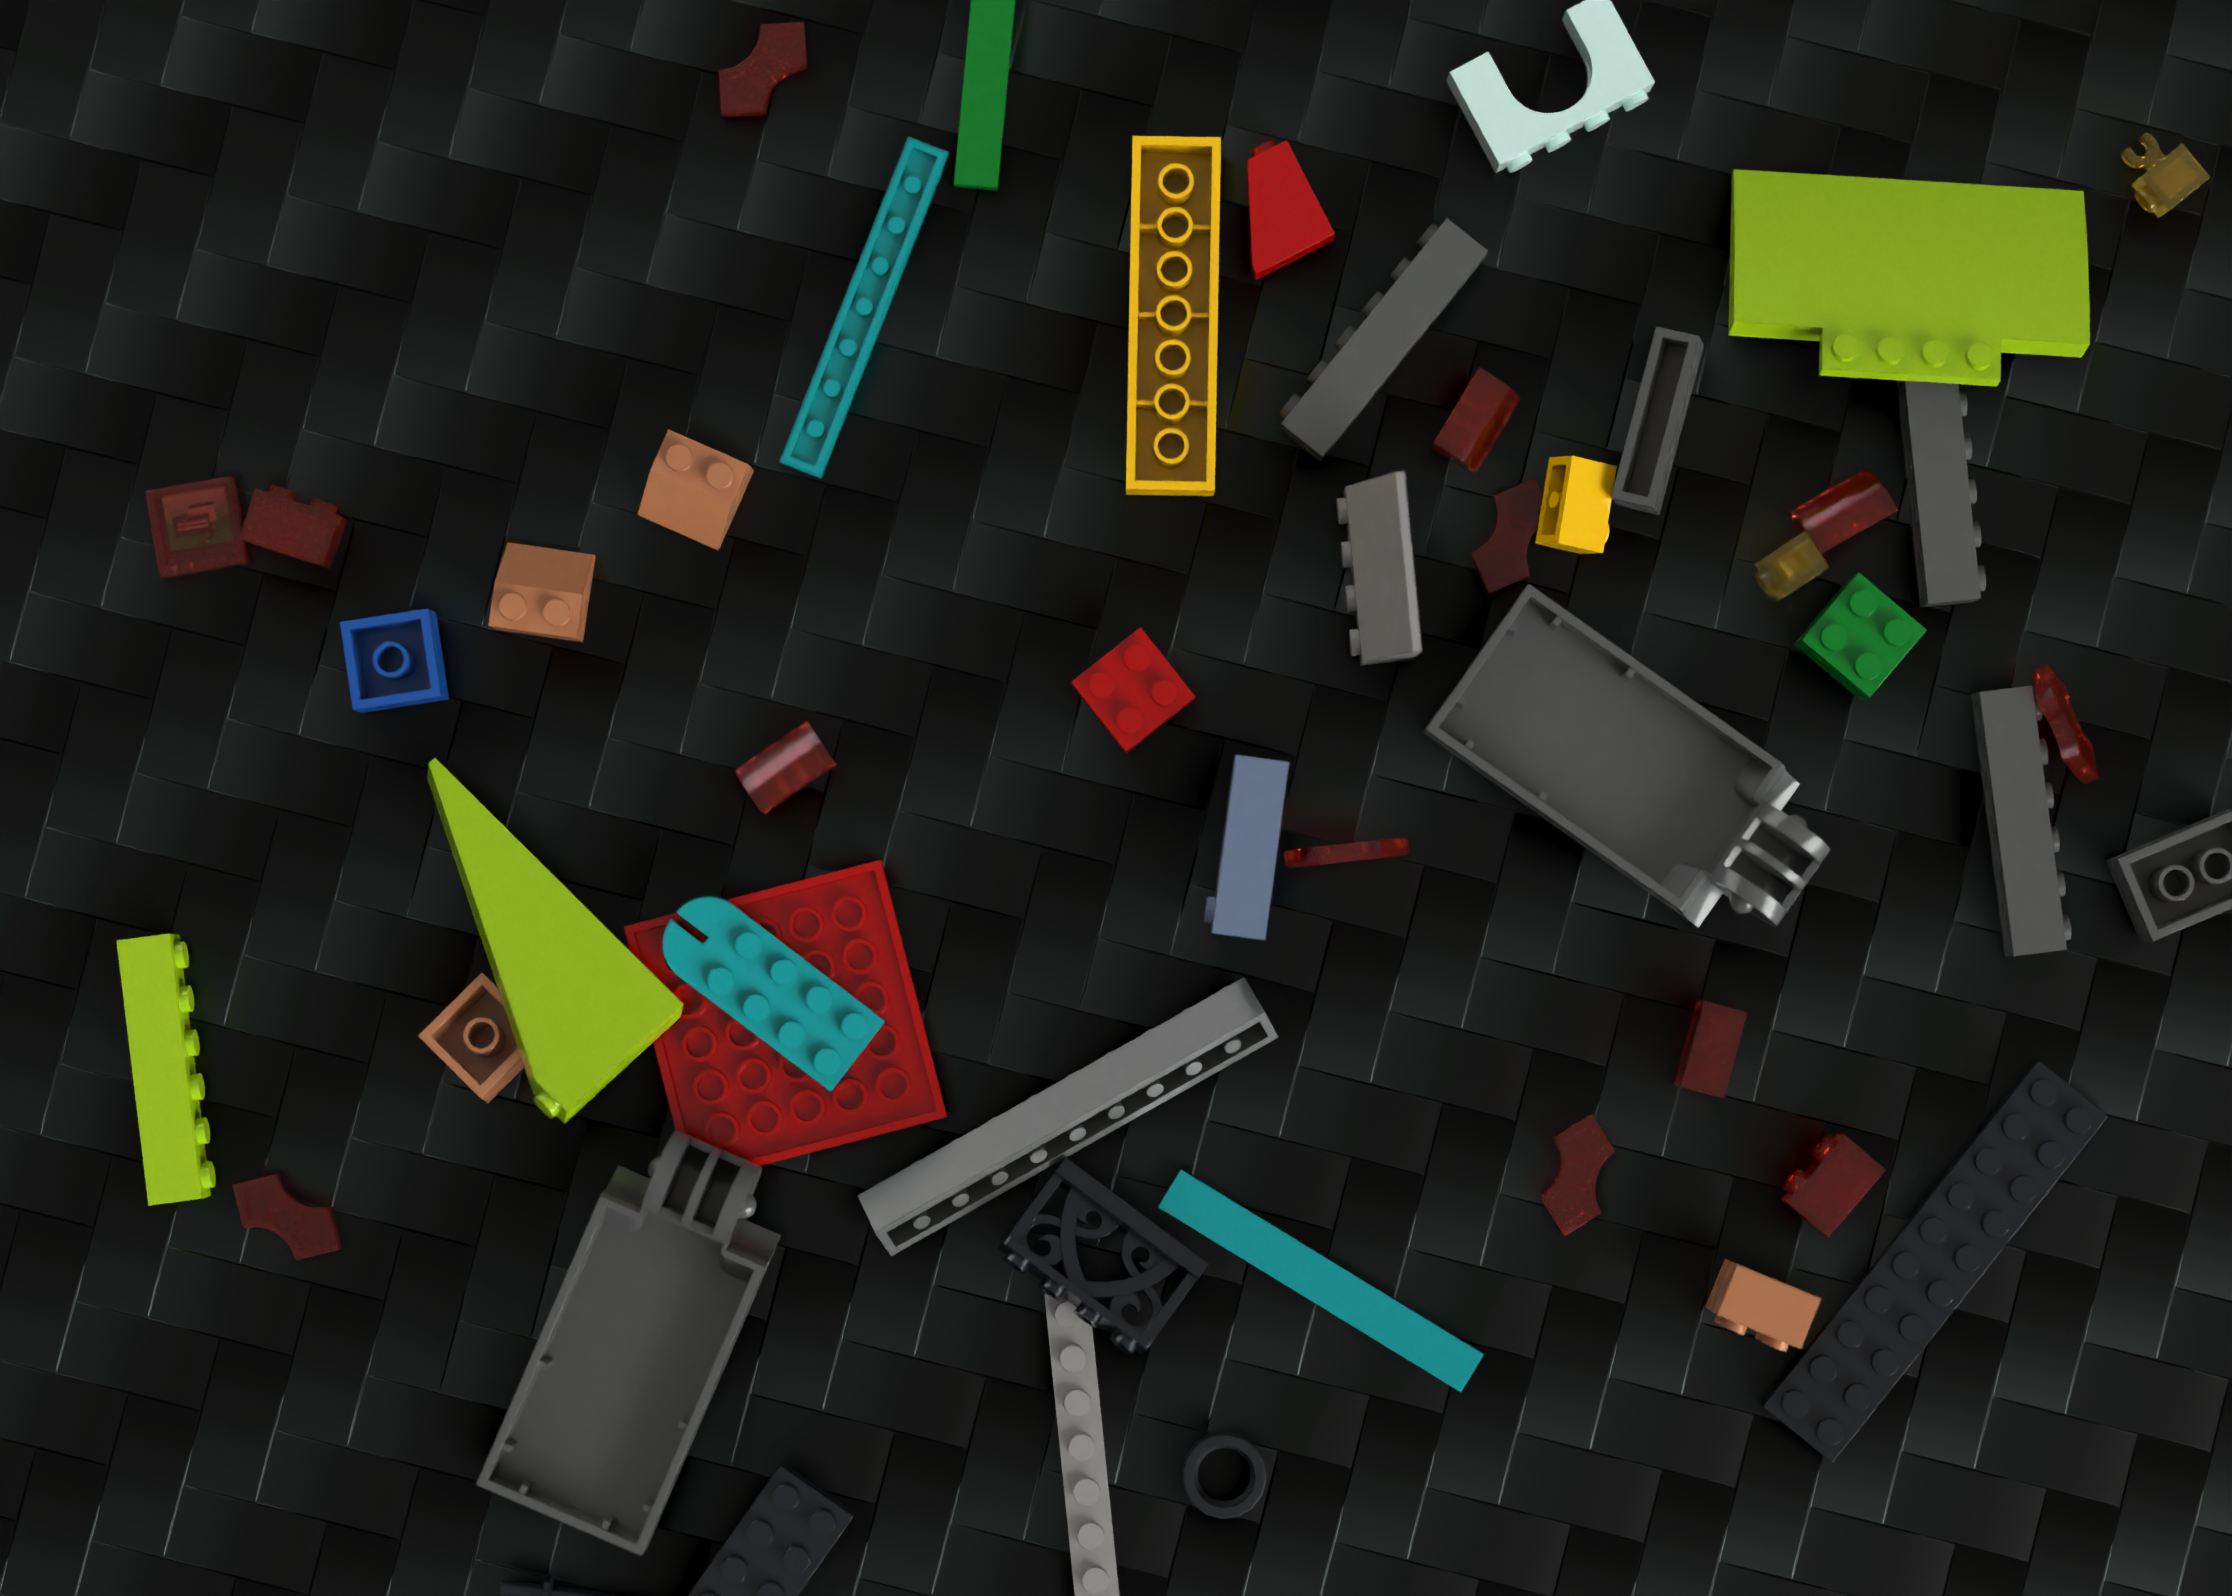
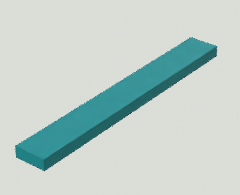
M908 136L779 462L816 478H822L945 168L949 152Z
M1180 1169L1158 1205V1208L1459 1392H1462L1484 1355L1479 1350Z

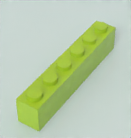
M162 934L116 940L148 1206L210 1197V1188L215 1187L216 1177L212 1161L207 1162L205 1144L210 1142V1127L208 1119L206 1117L201 1118L199 1100L205 1098V1086L202 1074H196L194 1056L199 1055L200 1045L196 1029L191 1030L189 1012L194 1011V996L191 986H185L183 968H188L189 966L187 945L185 941L180 942L179 934Z

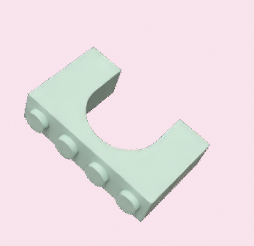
M1584 0L1567 9L1562 18V22L1577 47L1587 70V87L1584 96L1575 105L1566 110L1556 113H1541L1519 103L1508 89L1489 52L1449 72L1446 82L1496 173L1506 167L1509 173L1517 171L1533 161L1532 153L1546 147L1548 152H1552L1570 142L1572 139L1569 134L1584 126L1587 132L1592 131L1609 121L1608 113L1623 106L1625 111H1629L1649 99L1646 93L1651 90L1655 81L1611 0Z

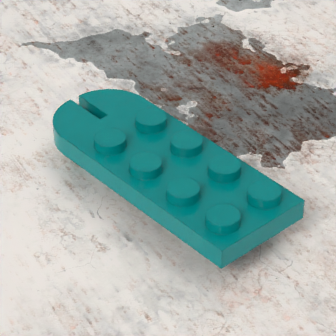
M702 896L694 898L676 910L677 914L708 936L704 943L700 942L679 926L677 921L670 918L663 935V952L672 971L831 1092L885 1023V1020L731 902L720 897Z

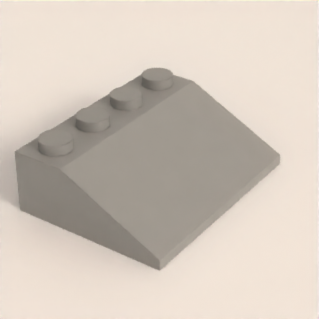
M1401 471L1348 485L1343 491L1344 498L1336 499L1339 525L1347 524L1348 541L1341 542L1343 568H1351L1352 585L1345 586L1347 612L1355 611L1357 629L1349 630L1351 656L1359 655L1360 665L1412 661L1422 651L1405 472Z

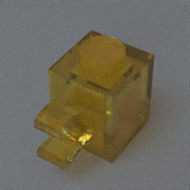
M2147 132L2139 138V141L2146 149L2145 156H2137L2130 147L2121 153L2122 159L2128 166L2147 170L2146 173L2131 185L2136 190L2135 198L2142 208L2149 213L2154 212L2158 218L2170 211L2210 178L2183 143L2165 156L2159 149L2156 139Z
M1803 531L1755 563L1759 570L1755 577L1768 596L1775 594L1777 599L1781 600L1830 567L1806 531Z

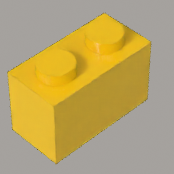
M1576 456L1549 457L1535 544L1578 554L1603 553L1604 544L1609 536L1608 519L1617 466Z

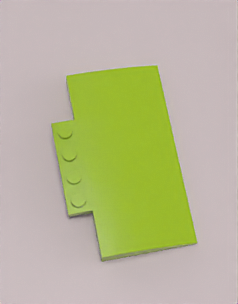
M1733 169L1728 336L1820 341L1819 376L1997 387L2001 380V353L2082 358L2090 345L2089 268L2084 191Z

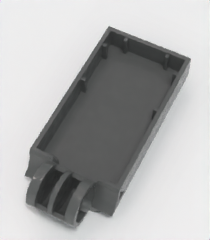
M1530 584L1523 589L1422 732L1698 928L1722 894L1730 899L1731 908L1735 912L1740 914L1749 912L1762 921L1777 927L1830 851V847L1823 840L1807 829V823L1801 816L1787 815L1781 811L1800 785L1785 770L1786 766Z
M677 1130L672 1134L662 1156L656 1157L650 1162L648 1166L650 1178L618 1165L611 1181L597 1202L476 1485L642 1556L649 1546L781 1238L780 1234L745 1219L752 1216L756 1211L757 1204L753 1193L762 1172L761 1166Z

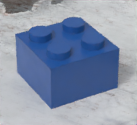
M427 608L340 622L353 710L365 713L449 700L436 612Z

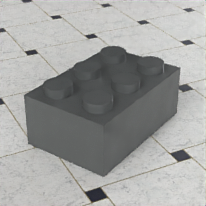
M2232 809L2219 812L2106 860L2140 942L2156 941L2232 909Z

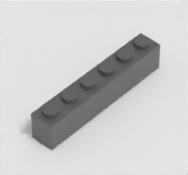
M1448 218L1440 227L1434 223L1429 226L1417 242L1422 248L1412 262L1405 257L1389 277L1395 283L1385 295L1379 291L1375 293L1362 310V313L1367 316L1357 330L1351 325L1345 330L1334 345L1340 351L1328 364L1322 359L1306 379L1312 386L1301 398L1295 393L1280 411L1279 415L1284 420L1279 429L1320 462L1485 259L1488 250Z
M1896 380L1920 607L1977 601L1981 599L1980 591H1985L1986 575L1984 566L1977 565L1976 548L1981 546V528L1978 521H1973L1971 504H1975L1977 500L1975 479L1973 477L1968 478L1967 460L1972 458V442L1970 435L1963 432L1962 417L1966 416L1968 411L1965 390H1959V384Z
M2032 685L1971 694L2005 956H2021L2067 950L2066 940L2071 939V924L2069 916L2062 914L2060 896H2065L2066 886L2062 870H2056L2054 853L2060 850V840L2056 826H2051L2049 809L2054 807V794L2051 783L2045 782L2043 765L2048 764V749L2045 739H2039L2037 721H2041L2043 716L2041 699L2038 694L2033 695Z

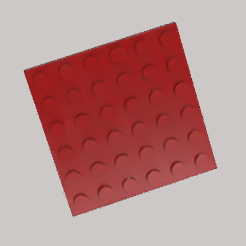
M882 860L727 900L885 1020V1023L831 1092L672 971L663 952V935L670 918L677 921L679 926L702 943L705 942L708 936L677 913L624 926L629 950L684 1004L680 1018L653 1042L675 1130L762 1166L948 1117Z

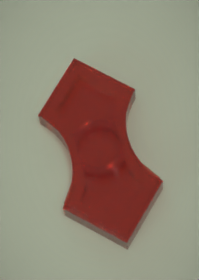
M804 22L760 24L759 39L752 53L740 64L729 69L719 70L722 117L766 114L769 96L777 83L791 73L807 69Z
M1535 478L1493 496L1497 512L1494 531L1487 543L1471 553V557L1488 595L1530 576L1526 554L1529 541L1538 529L1543 498Z
M2048 664L2033 670L2037 703L2053 730L2062 760L2084 784L2099 779L2093 745L2086 737L2077 720L2066 686Z
M1408 837L1286 850L1284 851L1285 866L1295 868L1404 856L1410 853Z
M1592 1114L1587 1115L1553 1137L1560 1157L1559 1171L1553 1185L1540 1197V1200L1564 1237L1602 1213L1596 1200V1179L1603 1163L1616 1152Z
M279 1173L233 1185L242 1227H261L278 1234L289 1245L296 1260L342 1249L332 1206L314 1207L298 1201L285 1189L280 1180Z

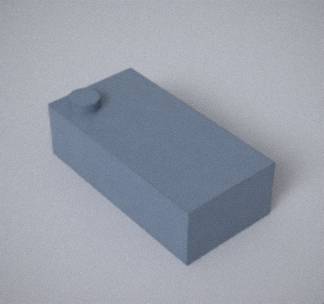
M1235 755L1233 759L1215 897L1207 896L1204 923L1211 924L1210 933L1257 940H1265L1289 762Z

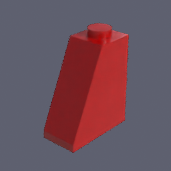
M1274 140L1265 142L1251 151L1253 157L1247 160L1251 274L1255 281L1332 242L1335 236L1287 140L1276 145Z

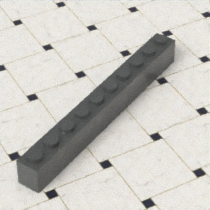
M1245 977L1196 1005L1183 1010L1180 1014L1157 1027L1146 1031L1127 1044L1107 1053L1088 1066L1068 1075L1065 1079L1042 1092L1029 1097L1026 1101L1003 1114L992 1118L987 1123L964 1136L953 1140L934 1153L914 1162L911 1166L888 1179L875 1184L872 1188L857 1196L874 1232L889 1254L893 1256L1277 1039L1278 1036Z

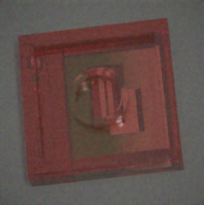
M228 476L145 491L160 578L165 579L250 564L235 477Z

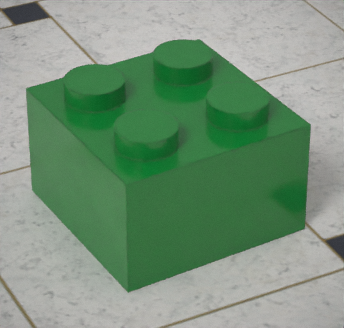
M1857 573L1846 581L1796 640L1794 645L1861 701L1873 695L1927 629L1862 574Z

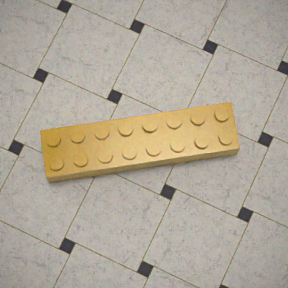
M1132 136L1126 495L1214 496L1221 137Z

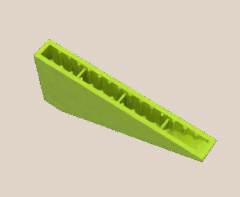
M434 758L428 763L427 779L532 1091L536 1095L534 1101L548 1117L553 1118L556 1115L565 1124L680 1018L684 1004Z

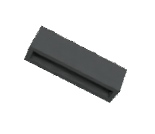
M1656 326L1611 496L1618 506L1656 515L1660 514L1704 348L1700 336Z

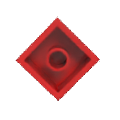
M1141 627L1071 682L1072 687L1125 754L1134 749L1196 698Z

